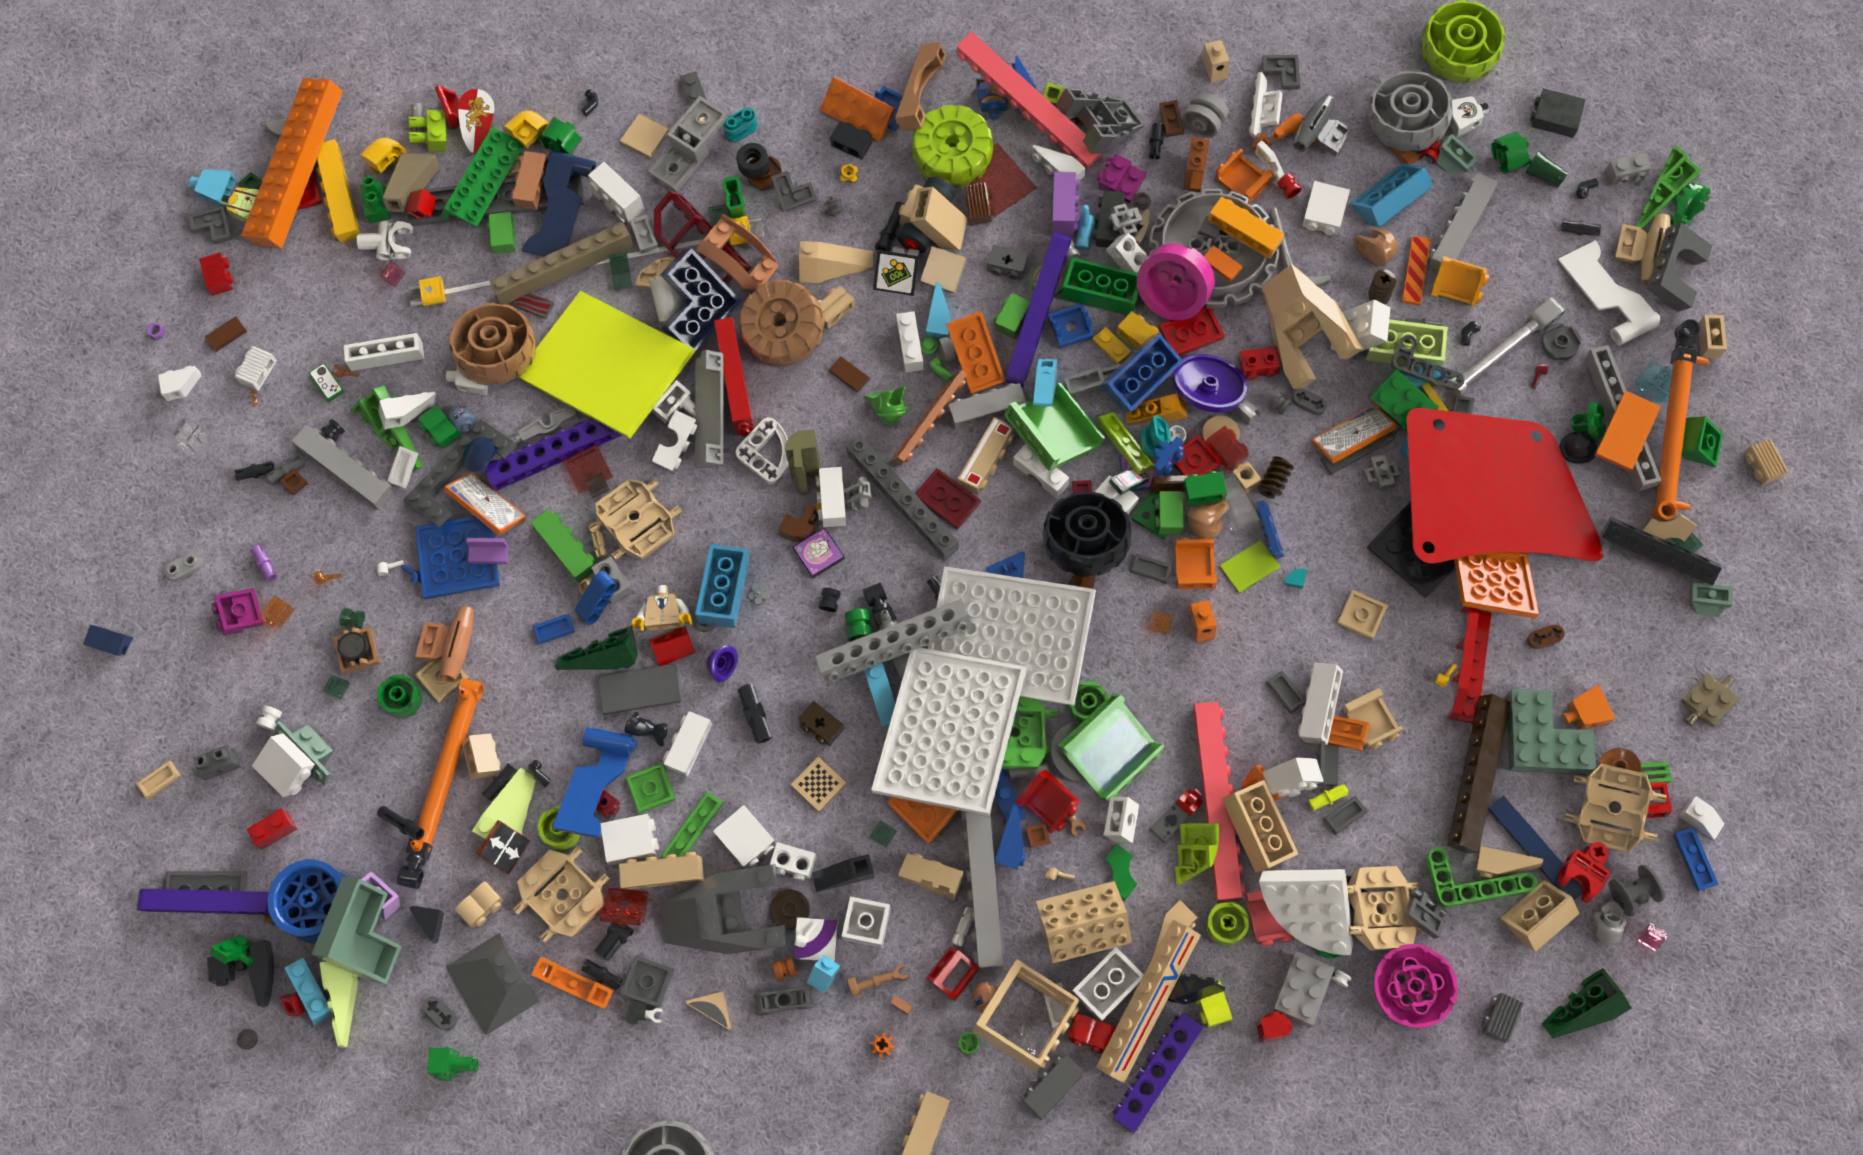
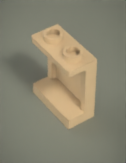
M1380 688L1345 704L1342 709L1347 718L1370 724L1366 741L1363 744L1365 750L1369 748L1375 750L1383 745L1382 742L1386 740L1390 742L1400 737L1399 734L1403 730L1402 726L1398 727L1381 698L1383 693Z

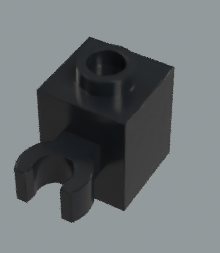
M213 956L207 957L208 980L218 987L229 985L230 981H235L236 971H245L248 967L240 960L224 964Z

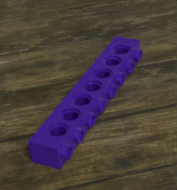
M591 418L588 421L575 424L570 429L560 430L554 436L542 438L538 443L526 445L522 450L515 453L511 452L505 459L501 458L490 461L485 472L492 488L498 491L623 435ZM591 430H596L594 434H588ZM573 438H579L576 442H571ZM557 445H562L560 449H554ZM539 453H544L542 457H537ZM527 460L525 464L519 465L521 461ZM505 468H510L507 472H502Z

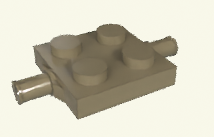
M1707 673L1681 700L1691 711L1685 722L1687 723L1692 718L1688 725L1692 726L1699 718L1713 727L1740 699L1728 688L1735 681L1734 677L1730 680L1732 676L1728 675L1721 682L1710 673Z

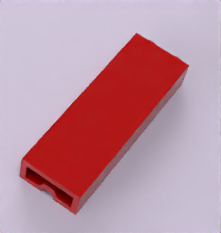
M733 317L714 320L720 353H723V372L736 435L748 436L754 430V424Z

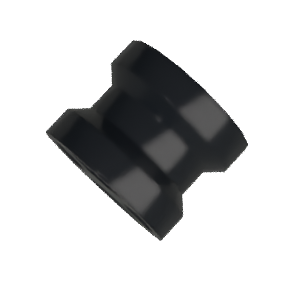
M332 418L327 426L321 428L322 432L334 442L340 434L345 432Z

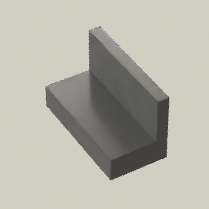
M1321 741L1318 745L1317 763L1324 782L1317 785H1338L1339 746H1326L1325 741Z

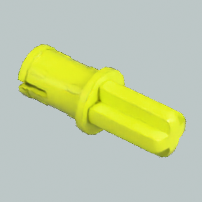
M1342 784L1329 791L1324 790V793L1308 799L1313 811L1327 804L1332 805L1333 801L1348 795V789Z

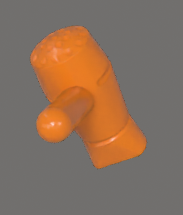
M1296 113L1288 117L1271 134L1272 137L1278 141L1292 133L1296 134L1299 125L1304 119L1300 113Z

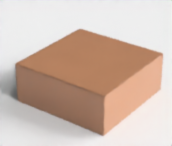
M896 996L891 1001L892 1006L908 1016L913 1010L911 1005Z

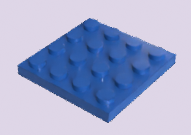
M472 516L446 521L440 528L435 524L415 527L422 593L425 600L500 586L498 564H469L468 562L469 546L466 543V538H494V531L478 518Z

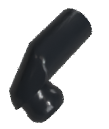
M592 89L585 92L587 104L581 109L582 113L586 116L598 106L597 94Z
M1593 178L1579 183L1576 191L1577 197L1579 199L1587 198L1589 189L1598 187V180Z
M1471 321L1462 328V346H1470L1471 334L1481 330L1479 323Z

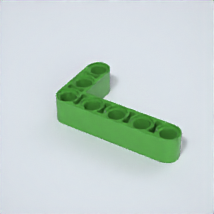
M1433 848L1425 857L1435 901L1442 905V908L1527 894L1537 884L1535 876L1530 873H1521L1454 885L1448 858L1443 849ZM1431 855H1438L1440 863L1434 862ZM1437 874H1442L1445 877L1444 883L1437 880ZM1521 879L1528 881L1529 888L1522 886ZM1501 883H1506L1509 886V892L1502 889ZM1482 886H1485L1489 889V895H1485L1482 893ZM1462 890H1466L1469 892V899H1466L1462 896ZM1442 893L1450 897L1449 903L1442 900Z

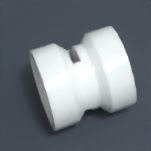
M1172 426L1169 429L1171 438L1169 444L1176 437H1179L1183 440L1184 445L1186 439L1185 429L1181 426Z
M264 705L262 717L258 718L256 724L274 731L276 727L275 721L280 719L282 712Z

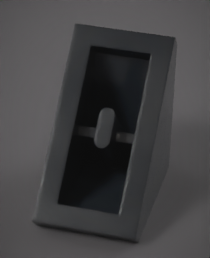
M411 906L409 908L429 940L433 943L438 942L444 912L437 909Z

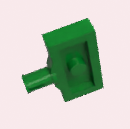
M238 935L212 946L209 954L224 964L240 960L249 966L252 964L253 958L246 954L251 952L249 945L253 943L248 941L247 938Z

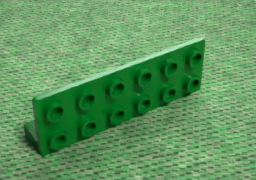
M492 126L447 202L440 218L447 221L450 216H455L476 228L524 145Z

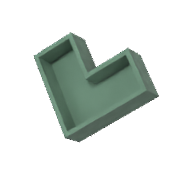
M1511 689L1506 695L1507 701L1511 702L1507 717L1509 771L1590 775L1596 769L1594 731L1553 729L1552 690Z
M343 876L312 955L370 982L387 984L401 945L374 933L373 930L388 893L359 878Z

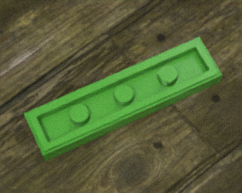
M707 791L660 857L664 859L665 855L675 854L676 857H683L684 853H688L723 805V802Z

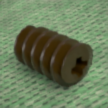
M1381 269L1374 274L1368 290L1370 301L1376 300L1384 305L1388 303L1397 282L1394 273Z
M1274 456L1273 460L1270 461L1267 472L1264 474V479L1261 480V485L1258 487L1259 493L1270 499H1274L1275 495L1281 496L1282 492L1280 490L1285 489L1283 483L1288 482L1286 477L1291 476L1290 471L1294 469V466L1284 458Z

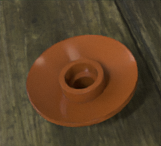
M1614 748L1607 751L1599 762V766L1605 764L1641 772L1639 758L1635 753L1625 748Z

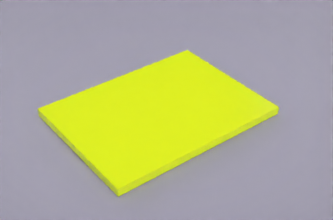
M580 291L535 349L536 355L532 364L518 378L630 439L695 351L688 345Z

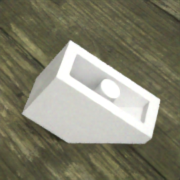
M1697 796L1688 801L1679 815L1681 819L1712 840H1715L1724 826V822L1715 809Z

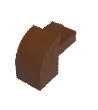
M808 504L801 519L786 514L778 529L779 535L793 542H801L814 534L815 529L813 525L818 518L816 507Z

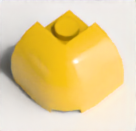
M522 111L503 126V131L528 148L537 139L539 140L541 133L549 122L533 111Z
M385 137L373 141L359 157L366 163L369 170L376 174L377 172L382 173L390 164L396 167L401 153H407V151L395 140Z

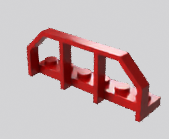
M1463 606L1461 612L1468 615L1466 633L1456 645V649L1463 650L1461 667L1452 677V682L1459 683L1452 710L1448 713L1447 719L1473 724L1477 701L1482 692L1492 612Z

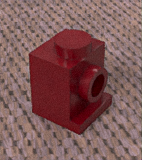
M603 790L596 811L609 819L611 815L614 817L618 813L620 802ZM604 800H607L608 803L605 806H602L601 803Z

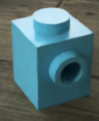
M823 955L814 965L807 983L825 993L833 983L841 965Z

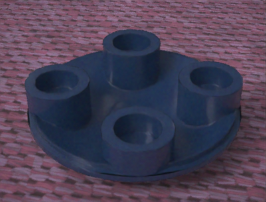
M477 437L466 446L462 461L468 471L480 473L486 471L487 465L497 452L492 441L486 437Z

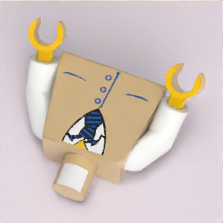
M660 585L656 587L657 595L649 596L647 602L643 603L636 618L632 620V630L640 627V630L643 631L644 626L647 631L684 627L683 624L685 622H690V625L693 622L689 609L681 599H677L675 594H668V586Z

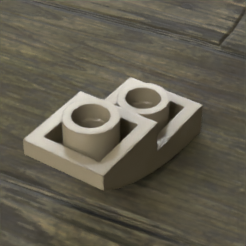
M1147 208L1143 214L1140 213L1142 221L1137 224V232L1133 236L1140 248L1145 241L1149 226L1150 210Z

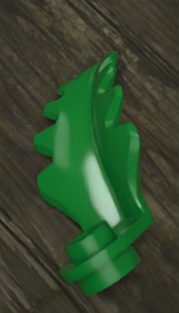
M1699 183L1688 184L1689 189L1683 187L1681 189L1683 195L1675 196L1676 212L1671 214L1670 218L1672 219L1670 223L1674 225L1691 223L1693 217L1706 208V204L1703 202L1710 199L1709 196H1706L1711 193L1710 187Z

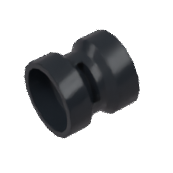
M823 588L821 593L822 600L819 601L818 608L823 611L837 612L838 604L836 602L840 599L841 592L833 588Z

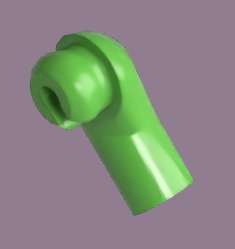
M935 357L933 361H930V368L936 375L947 382L952 374L941 367L942 360Z

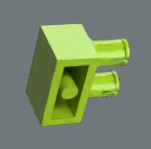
M427 110L425 117L409 116V128L427 129L426 132H409L410 143H426L428 145V152H446V124L443 110Z

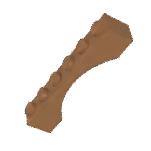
M941 42L922 44L917 53L908 84L900 101L898 112L895 115L896 123L899 124L902 131L922 129L926 116L920 105L921 93L929 79L943 67L947 56Z

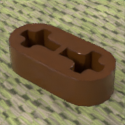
M1550 625L1531 632L1527 638V643L1533 649H1541L1559 643L1564 638L1565 632L1560 625ZM1553 630L1554 632H1559L1557 638L1555 636L1548 637V635H1550L1553 632ZM1535 636L1537 638L1544 637L1539 644L1537 641L1533 642Z

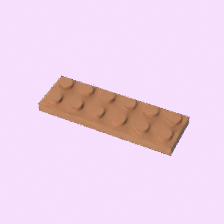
M963 370L950 377L888 464L896 467L904 462H908L912 457L913 453L911 451L915 447H919L924 440L922 436L925 433H929L933 428L934 424L932 422L936 418H940L945 411L943 408L954 399V393L965 384L964 378L967 374Z

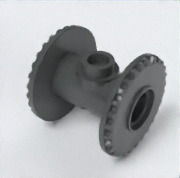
M1640 865L1638 867L1639 879L1635 880L1633 884L1629 883L1624 886L1617 879L1609 881V890L1613 900L1619 903L1624 914L1628 917L1635 915L1634 902L1641 906L1650 900L1648 896L1659 903L1665 898L1664 889L1659 878L1647 865Z

